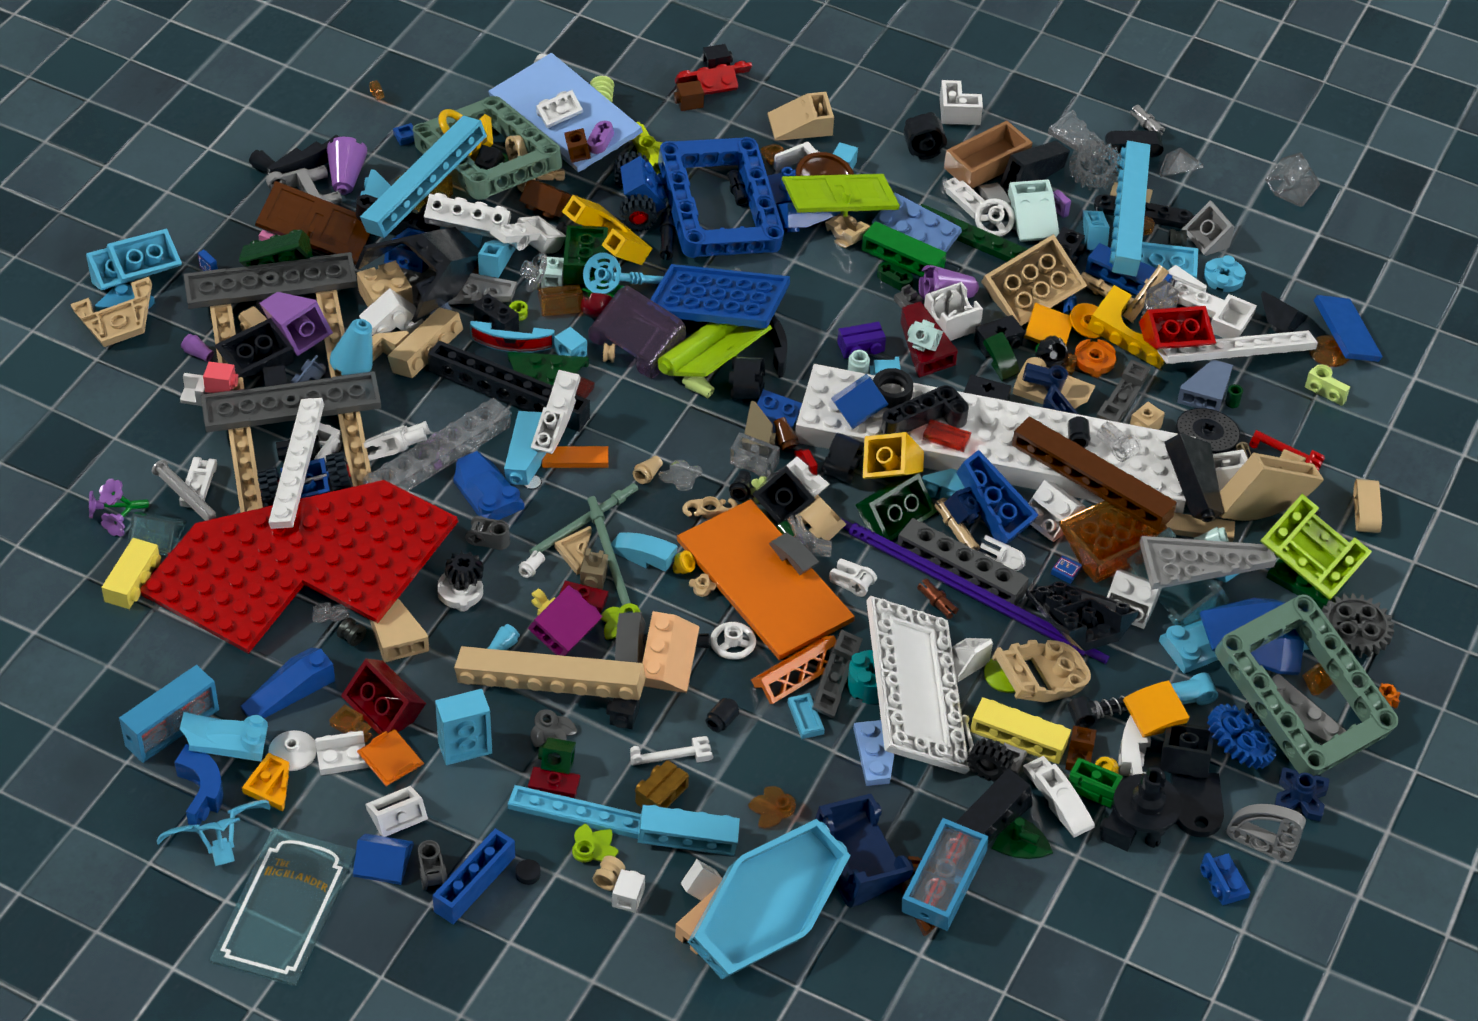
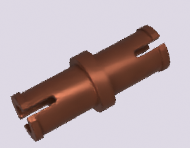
M927 578L922 580L927 589L921 583H919L917 589L947 619L953 618L954 616L948 609L955 615L959 609L946 598V594L942 590L939 591Z

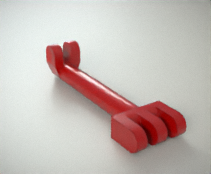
M1258 430L1255 431L1249 443L1252 448H1257L1259 443L1263 442L1281 452L1284 449L1305 457V463L1314 464L1318 471L1325 459L1324 455L1314 450L1311 451L1310 455H1307Z

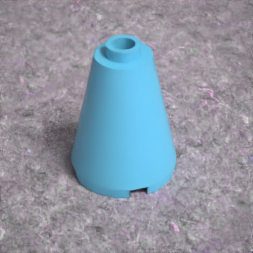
M364 319L353 320L331 352L330 364L334 370L337 368L341 371L342 376L370 372L372 369V325Z

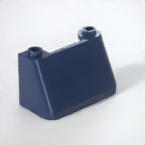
M872 794L819 806L815 817L819 822L827 825L830 834L836 840L841 841L846 846L847 852L851 855L835 884L849 908L862 905L909 880L913 873L911 860L907 859L904 855L896 858L880 830L878 821L882 814L881 806L875 801Z

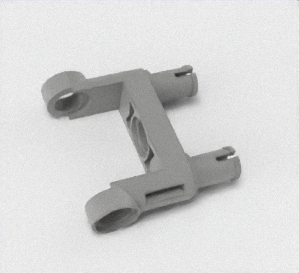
M325 165L310 170L302 168L285 174L272 172L266 178V183L271 190L274 186L272 182L276 179H281L280 183L290 187L298 186L300 191L334 204L342 203V197L338 190L321 195L312 182L328 178Z

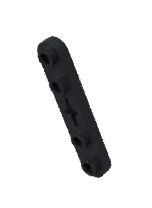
M1098 195L1094 201V209L1096 211H1103L1106 215L1114 216L1116 196ZM1147 202L1145 204L1144 222L1182 229L1194 217L1186 209Z

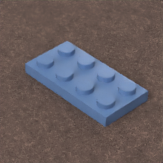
M895 192L894 195L900 205L899 210H880L872 221V224L875 221L945 252L949 250L962 232L961 227Z

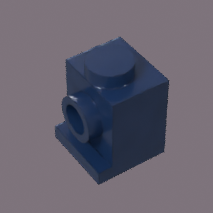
M970 487L957 490L944 502V505L958 525L965 522L968 524L974 522L979 518L978 513L982 511L977 505L975 498L969 493L972 491Z

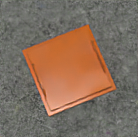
M395 729L389 733L385 731L373 738L368 745L357 750V753L385 786L424 765V762Z

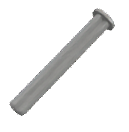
M159 460L154 464L152 473L166 482L205 521L216 518V512L168 467V463L165 460Z

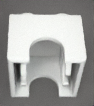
M962 282L925 295L924 307L950 341L974 333L976 326L981 325L983 308L977 301H974V307L970 305L967 298V288Z

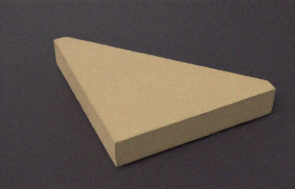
M591 526L555 542V549L576 575L580 574L585 552L592 534Z

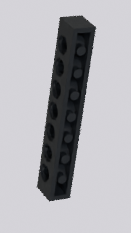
M438 341L428 353L429 372L528 412H542L543 408L547 407L553 385L442 341ZM575 395L576 402L566 427L580 432L590 419V400Z

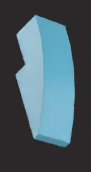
M629 532L619 533L611 542L615 554L644 568H647L650 564L665 572L674 562L678 548L677 545L657 537Z

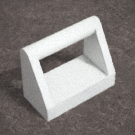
M411 786L365 804L369 815L383 837L428 819L422 797ZM409 797V799L404 800V801H402V802H399V803H397V804H394V805H392V806H390V807H387V808L382 809V810H380V811L377 810V809H380V808L385 807V806H387V805H390V804H392V803H395V802H397V801H399V800H402V799H404V798Z

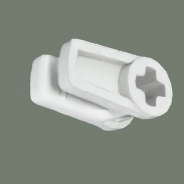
M839 559L837 569L834 568L830 571L829 579L830 582L857 596L863 597L867 594L868 587L876 582L877 575L868 567Z

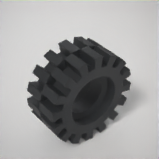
M985 738L981 739V741L977 740L967 758L968 766L972 768L971 771L973 773L978 772L977 776L980 778L985 776V780L989 781L991 778L995 782L1008 768L1011 769L1014 762L1011 750H1006L1007 746L1005 745L1000 746V742L997 740L995 743L989 738L987 741Z

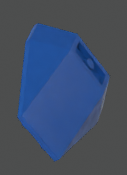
M1251 598L1201 611L1199 614L1212 651L1215 652L1216 646L1226 634L1286 602L1275 599ZM1293 629L1252 651L1251 654L1257 663L1266 670L1277 674L1299 675L1304 641L1298 632Z

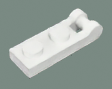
M194 457L185 483L205 501L213 474L217 469V460L209 459L207 461L202 460L201 457ZM180 497V499H179V504H180V506L190 507V506Z

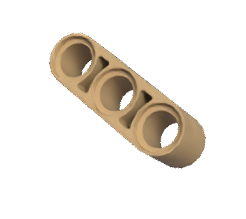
M1356 479L1353 490L1356 531L1380 533L1382 511L1379 481Z

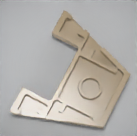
M149 277L131 283L135 296L134 299L95 313L89 298L71 304L75 314L103 347L145 333L152 282Z

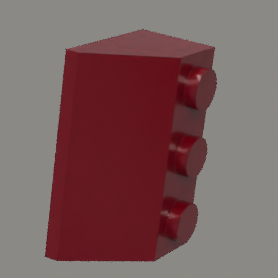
M375 659L364 660L341 695L379 735L385 731L389 733L394 729L400 732L416 720L426 705L383 660Z

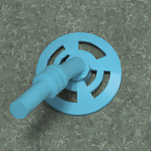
M608 253L593 255L587 261L583 270V279L586 287L593 293L602 294L612 292L620 281L636 285H642V283L660 284L664 277L643 275L641 272L639 274L638 272H630V274L621 273L618 260ZM600 259H609V260H610V263H609V262H600V263H599L598 260H600ZM592 267L596 269L594 281H591L590 278ZM598 286H601V287H607V286H609V288L603 289V290L598 289L597 287H598Z

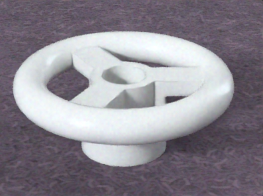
M992 198L985 200L978 206L975 212L977 227L999 237L1007 234L1015 222V214L1012 207L1001 199ZM993 204L998 205L991 207L987 215H981L985 207ZM1003 208L1006 209L1009 215V221L1006 227L1002 223V220L1004 218ZM995 214V215H997L999 218H998V219H994V218L992 217V215ZM981 221H990L997 226L999 231L988 230Z
M727 622L713 630L710 643L712 649L719 656L736 660L748 656L754 650L756 637L748 626L739 622ZM724 631L725 642L719 646L717 637ZM743 632L747 634L749 641L743 639ZM741 646L746 648L737 653L726 651L730 647Z

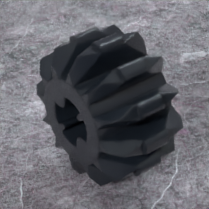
M461 550L459 555L452 553L451 559H447L445 576L448 578L450 585L455 584L457 589L461 586H465L468 589L469 585L476 587L477 581H482L484 566L482 561H480L479 555L473 556L471 551L464 554Z

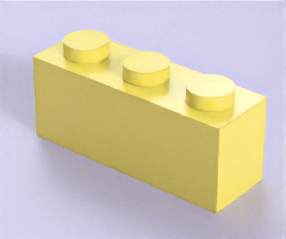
M132 538L101 587L104 602L130 609L134 601H138L141 594L140 588L149 579L154 569L158 568L161 563V555L159 554L157 544Z

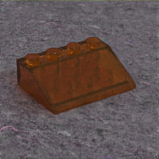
M1107 501L1098 503L1059 521V526L1079 563L1082 564V569L1095 583L1114 575L1116 570H1125L1144 561L1139 543L1142 536L1170 538L1171 531L1166 525L1158 532Z

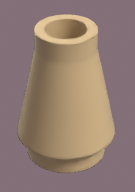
M653 456L637 464L633 471L634 479L640 484L650 483L663 465L661 458Z

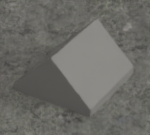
M1210 200L1182 230H1187V236L1207 256L1230 248L1234 226Z

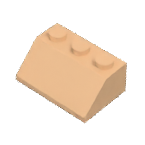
M652 612L642 662L646 677L645 687L687 693L700 628L698 625L677 615Z

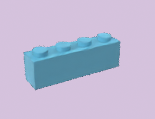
M643 805L637 843L734 856L738 844L740 818L728 815H713L706 812L684 811L679 808H663L657 805Z

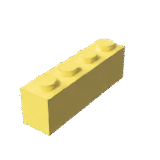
M982 697L972 718L970 732L994 741L997 740L1002 744L1012 745L1037 757L1045 756L1048 761L1059 764L1069 743L1071 729Z

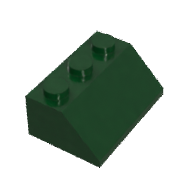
M292 230L289 234L282 236L273 235L267 240H254L250 244L243 246L239 261L246 267L308 259L313 257L310 238L303 230Z
M919 473L903 475L856 504L864 524L874 533L890 541L899 536L900 532L912 518L922 522L937 513Z

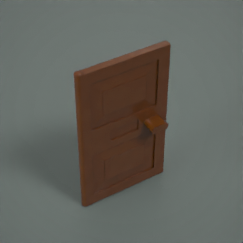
M277 181L274 182V186L255 223L256 227L281 236L289 234L292 230H303L310 238L311 248L329 255L351 252L354 265L357 264L361 251L370 236V233L366 232L362 221L357 219L356 212Z

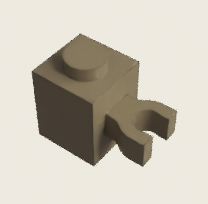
M587 548L580 570V584L603 590L608 572V555L604 554V551L599 550V553L591 552L590 548Z

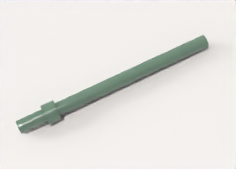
M632 483L623 490H617L611 494V498L598 505L599 509L604 513L615 505L619 506L626 501L628 496L638 491L637 485ZM591 510L529 550L530 554L535 550L537 553L539 551L542 553L553 546L555 542L567 537L590 522Z
M591 496L587 499L591 510L590 517L592 523L596 525L604 552L608 555V565L623 606L631 602L604 524L605 517L603 511L599 509L596 497Z

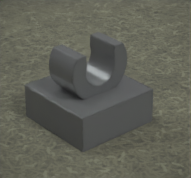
M910 284L902 287L901 292L894 295V301L901 308L920 301L923 304V298Z

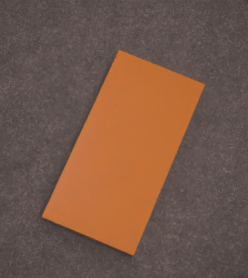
M750 499L677 535V541L685 551L687 550L693 555L696 564L705 574L709 575V579L716 584L719 591L778 660H781L818 639L854 622L855 616L813 568L799 575L788 559L782 562L769 544L781 536L782 533Z

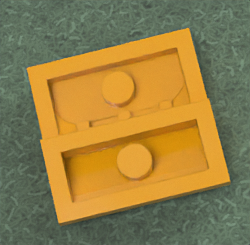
M1035 303L1024 338L1040 343L1041 340L1052 335L1063 339V342L1066 344L1072 327L1070 316Z
M1169 680L1140 689L1123 699L1142 737L1162 734L1166 727L1185 724L1190 718Z

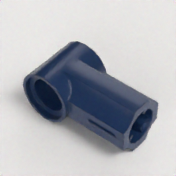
M1027 363L1022 380L1042 385L1047 391H1049L1051 385L1055 384L1061 392L1068 377V372L1059 365L1046 368Z

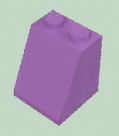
M276 292L260 302L266 317L273 320L294 347V353L297 356L333 334L316 300Z

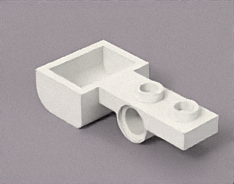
M539 216L520 217L515 224L492 226L490 234L502 243H509L519 251L525 249L530 244L542 254L558 252L566 240V235Z
M1179 281L1175 283L1168 294L1169 300L1186 307L1206 306L1208 315L1212 317L1211 326L1213 333L1222 338L1240 337L1257 308V305L1228 294L1226 299L1223 300Z

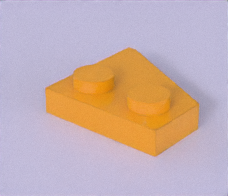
M268 753L243 785V793L257 800H267L270 806L283 811L285 809L290 770L289 762Z

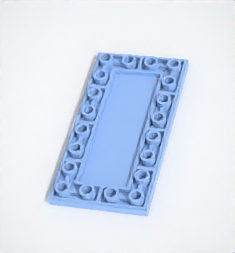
M553 53L548 54L488 91L490 96H498L557 143L560 146L561 158L577 172L586 169L594 162L643 133L640 125ZM573 90L583 109V113L550 128H546L542 118L538 117L536 113V105L542 100L555 98L560 92ZM610 121L613 126L614 135L606 150L599 154L590 152L591 159L571 163L564 133L584 128L586 140H588L598 122Z

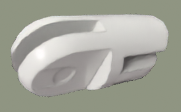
M985 535L984 539L1001 547V550L982 543L980 547L997 555V559L986 553H983L984 555L1003 563L1015 571H1019L1025 566L1026 558L1021 551Z

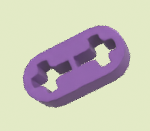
M600 121L592 130L587 140L591 153H602L609 145L614 135L613 126L610 121Z

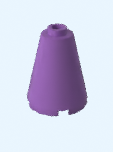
M336 137L327 146L332 187L334 191L338 190L341 195H346L353 191L367 156V147L363 142L361 144L357 143L356 139L352 137Z
M926 265L922 269V272H925L924 277L919 279V295L924 301L926 294L962 282L967 288V298L974 297L979 289V284L973 276L934 265Z

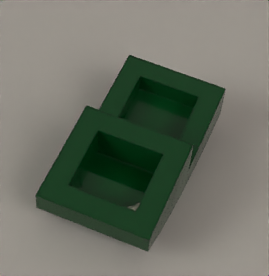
M1003 332L984 340L983 344L993 359L991 365L1001 381L1020 373L1015 355Z

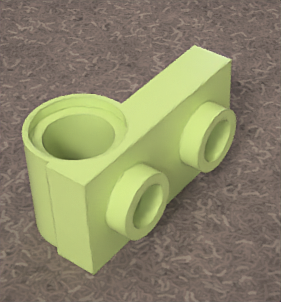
M1320 364L1312 368L1308 373L1305 388L1343 406L1347 400L1350 386L1332 378V369L1327 365Z

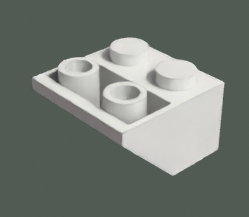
M1244 450L1213 454L1219 491L1223 489L1248 460Z
M1046 480L1042 482L1028 503L1039 514L1031 526L1052 542L1073 528L1087 509L1086 506L1057 484Z
M1120 569L1116 570L1107 597L1128 603L1130 607L1139 611L1132 625L1144 629L1155 608L1162 588L1151 590L1148 579Z

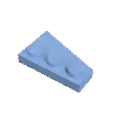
M881 720L854 723L853 729L866 786L890 784L894 753L885 751Z

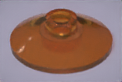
M1332 335L1316 337L1315 339L1318 342L1316 349L1309 350L1311 357L1316 362L1329 367L1342 366L1349 361V359H1345Z

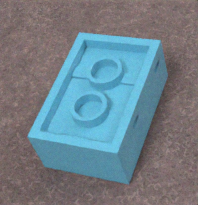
M482 689L435 700L438 744L446 765L492 754L490 709Z

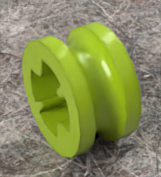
M517 300L509 305L515 311L521 310L518 312L519 321H523L528 317V306L525 302Z

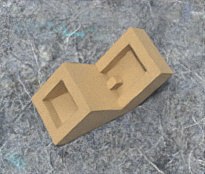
M409 332L378 333L372 336L373 361L383 352L389 355L409 336Z

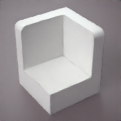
M184 373V390L180 397V402L202 406L201 395L210 394L205 392L203 375Z
M696 859L682 880L681 885L687 893L702 901L720 884L722 877L717 870Z

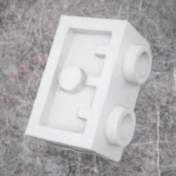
M573 90L560 92L555 98L542 100L536 105V113L538 117L542 118L546 128H550L583 113V109Z
M351 731L333 736L326 735L315 739L320 775L369 768L368 764L357 753V750L365 746L363 731Z

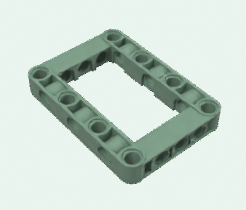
M486 97L481 101L455 110L463 116L478 120L484 114L490 116L492 127L505 138L508 136H521L528 153L523 156H517V158L508 162H502L488 170L480 169L467 156L448 176L474 199H487L494 194L549 172L559 170L562 167L560 146L500 97ZM438 117L424 123H419L412 129L415 147L422 154L444 135L440 128ZM451 117L446 118L449 128L457 122Z
M1299 595L1226 634L1215 648L1216 657L1299 774L1309 773L1313 776H1318L1386 738L1398 725V716L1316 602L1308 595ZM1293 629L1298 632L1362 722L1358 725L1353 724L1346 732L1340 735H1334L1323 745L1317 742L1314 743L1304 729L1305 725L1291 705L1284 701L1277 691L1278 687L1264 667L1260 666L1251 654L1252 651Z

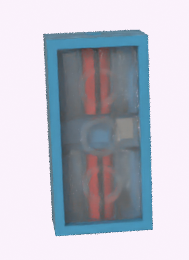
M195 665L119 717L125 747L144 763L184 735L180 730L183 712L205 717L213 715L219 710L215 681L198 665Z
M942 818L902 898V912L948 931L987 852L988 836Z

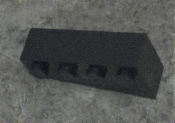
M1008 768L955 823L988 836L989 844L1016 818L1033 806L1030 784Z

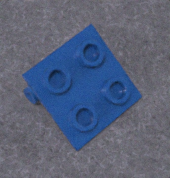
M763 389L757 405L773 424V433H776L773 421L786 417L788 424L793 428L795 421L798 420L802 403Z

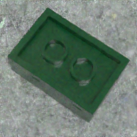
M567 225L563 261V284L585 285L583 270L587 261L595 254L607 253L608 251L602 246V243L608 236V227ZM600 259L598 262H607V259ZM593 267L590 272V277L595 276L594 274L596 269Z

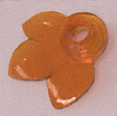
M769 786L764 788V795L754 797L748 804V807L752 811L761 814L758 823L759 828H768L779 824L782 818L791 816L795 811L796 801L791 795L784 794L781 788Z

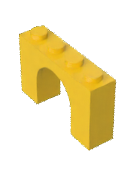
M572 195L562 211L577 224L608 227V236L602 243V246L615 257L642 265L653 249L600 204Z
M1114 285L1093 313L1087 329L1160 369L1165 361L1158 353V349L1145 342L1142 334L1128 328L1122 320L1121 315L1127 308L1132 295Z

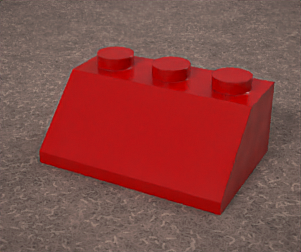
M1206 306L1147 310L1139 321L1144 341L1155 349L1216 344Z

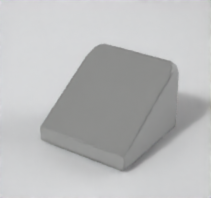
M1004 743L1007 746L1006 750H1011V755L1014 756L1011 770L1019 773L1027 756V751Z

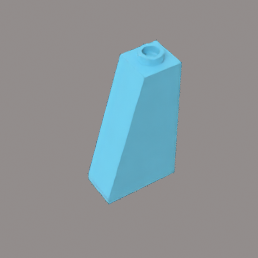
M518 411L504 467L505 478L510 484L529 485L542 464V459L546 453L531 449L542 412Z

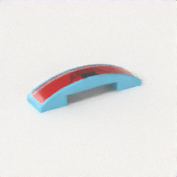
M470 321L471 339L495 350L530 353L554 348L555 330L533 328L532 334L494 330L492 329V323Z

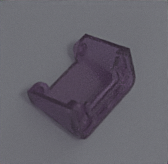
M623 286L616 292L590 326L588 338L593 343L599 345L604 344L607 339L636 357V368L639 373L653 379L661 372L658 368V359L686 339V328L682 320L633 288Z

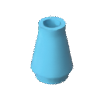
M506 624L504 627L501 626L487 649L508 650L518 642L520 634L509 624Z

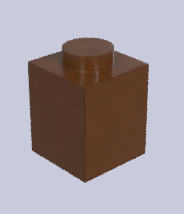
M700 81L677 84L676 92H674L675 104L679 105L681 111L704 108V91Z

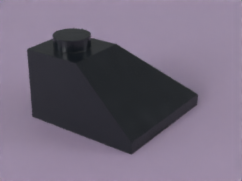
M1262 291L1261 297L1267 322L1273 325L1272 330L1275 332H1294L1307 319L1308 315Z

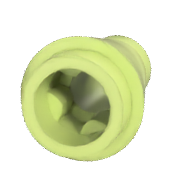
M684 376L682 380L685 388L706 398H709L715 390L704 377Z

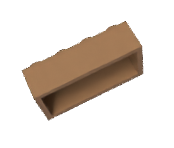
M1005 121L946 150L944 169L958 181L963 180L973 189L1003 174L1010 155L1032 148V141L1011 123Z

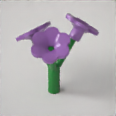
M111 478L106 481L105 485L100 487L99 500H96L93 491H90L89 518H93L96 509L126 507L121 514L109 515L104 513L101 516L103 520L101 525L108 530L109 534L121 537L125 534L124 517L131 510L148 508L149 501L147 499L130 501L123 497L122 482ZM121 500L124 503H116V501Z

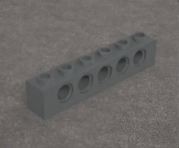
M914 518L910 520L898 536V545L1014 605L1018 604L1027 591L1029 578L1022 573L987 557L983 553L966 546L962 542L956 541L943 532H939Z

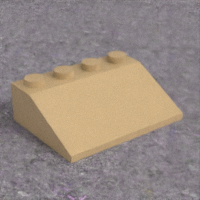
M1054 234L986 274L981 281L993 301L1007 316L1013 315L1020 326L1029 321L1035 303L1052 308L1087 287V284Z

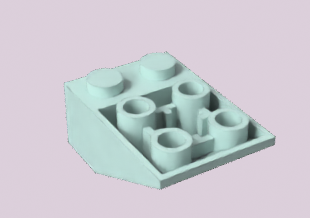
M1049 179L1010 182L1008 197L1011 201L1010 206L1015 214L1014 224L1020 242L1045 240L1053 234L1057 237L1059 228L1054 194Z

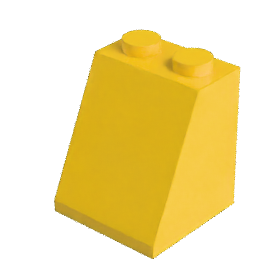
M907 432L865 436L864 479L923 472L924 451Z

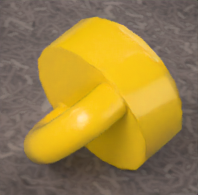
M681 551L675 555L673 563L674 573L687 574L695 569V559L689 551Z
M1101 757L1096 761V765L1119 774L1118 763L1115 759Z

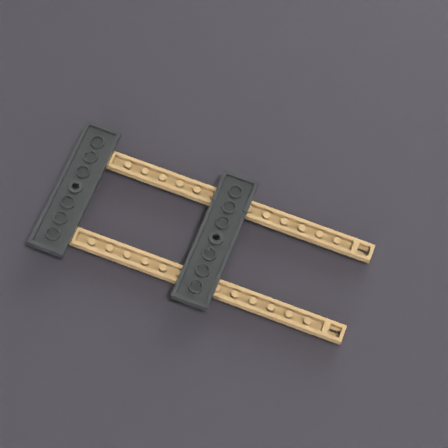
M352 253L183 274L188 309L210 306L215 344L236 335L232 303L263 300L276 292L290 295L315 293L317 303L333 334L324 339L331 378L245 390L243 377H240L238 385L233 388V391L201 395L206 433L228 430L240 512L263 508L250 426L296 420L301 399L322 398L324 402L322 416L338 414L344 452L350 469L353 487L372 483L373 478L367 448L364 447L365 436L360 411L381 408L375 371L342 376L341 371L337 368L334 370L330 364L331 352L345 333L337 290L358 287ZM216 349L218 363L227 364V362Z

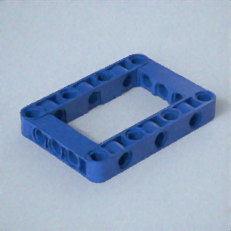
M750 137L665 141L661 144L658 165L665 182V191L684 255L695 258L775 253L780 250L784 229L756 140ZM737 165L741 179L745 184L744 189L755 227L744 228V226H740V228L724 229V227L715 230L703 229L699 225L698 210L694 197L690 193V182L686 168Z

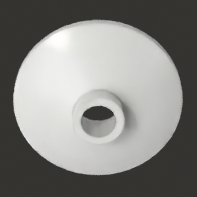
M287 731L279 734L272 740L269 746V753L288 761L290 765L289 771H297L309 766L315 759L317 754L316 742L305 732Z

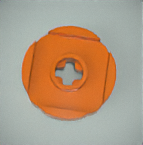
M1086 339L1076 346L1073 363L1080 370L1090 374L1091 377L1098 378L1114 368L1116 351L1110 343L1098 339L1097 342H1090L1091 339Z

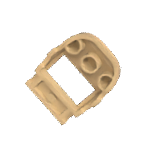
M1028 640L1027 644L1024 645L1015 643L1011 644L1009 650L1005 651L998 647L992 657L994 661H998L1016 692L1014 696L1017 699L1038 702L1060 700L1079 693L1091 679L1090 670L1079 652L1069 644L1060 641L1047 640L1046 644H1039L1037 640ZM1031 660L1049 690L1039 686L1025 661Z

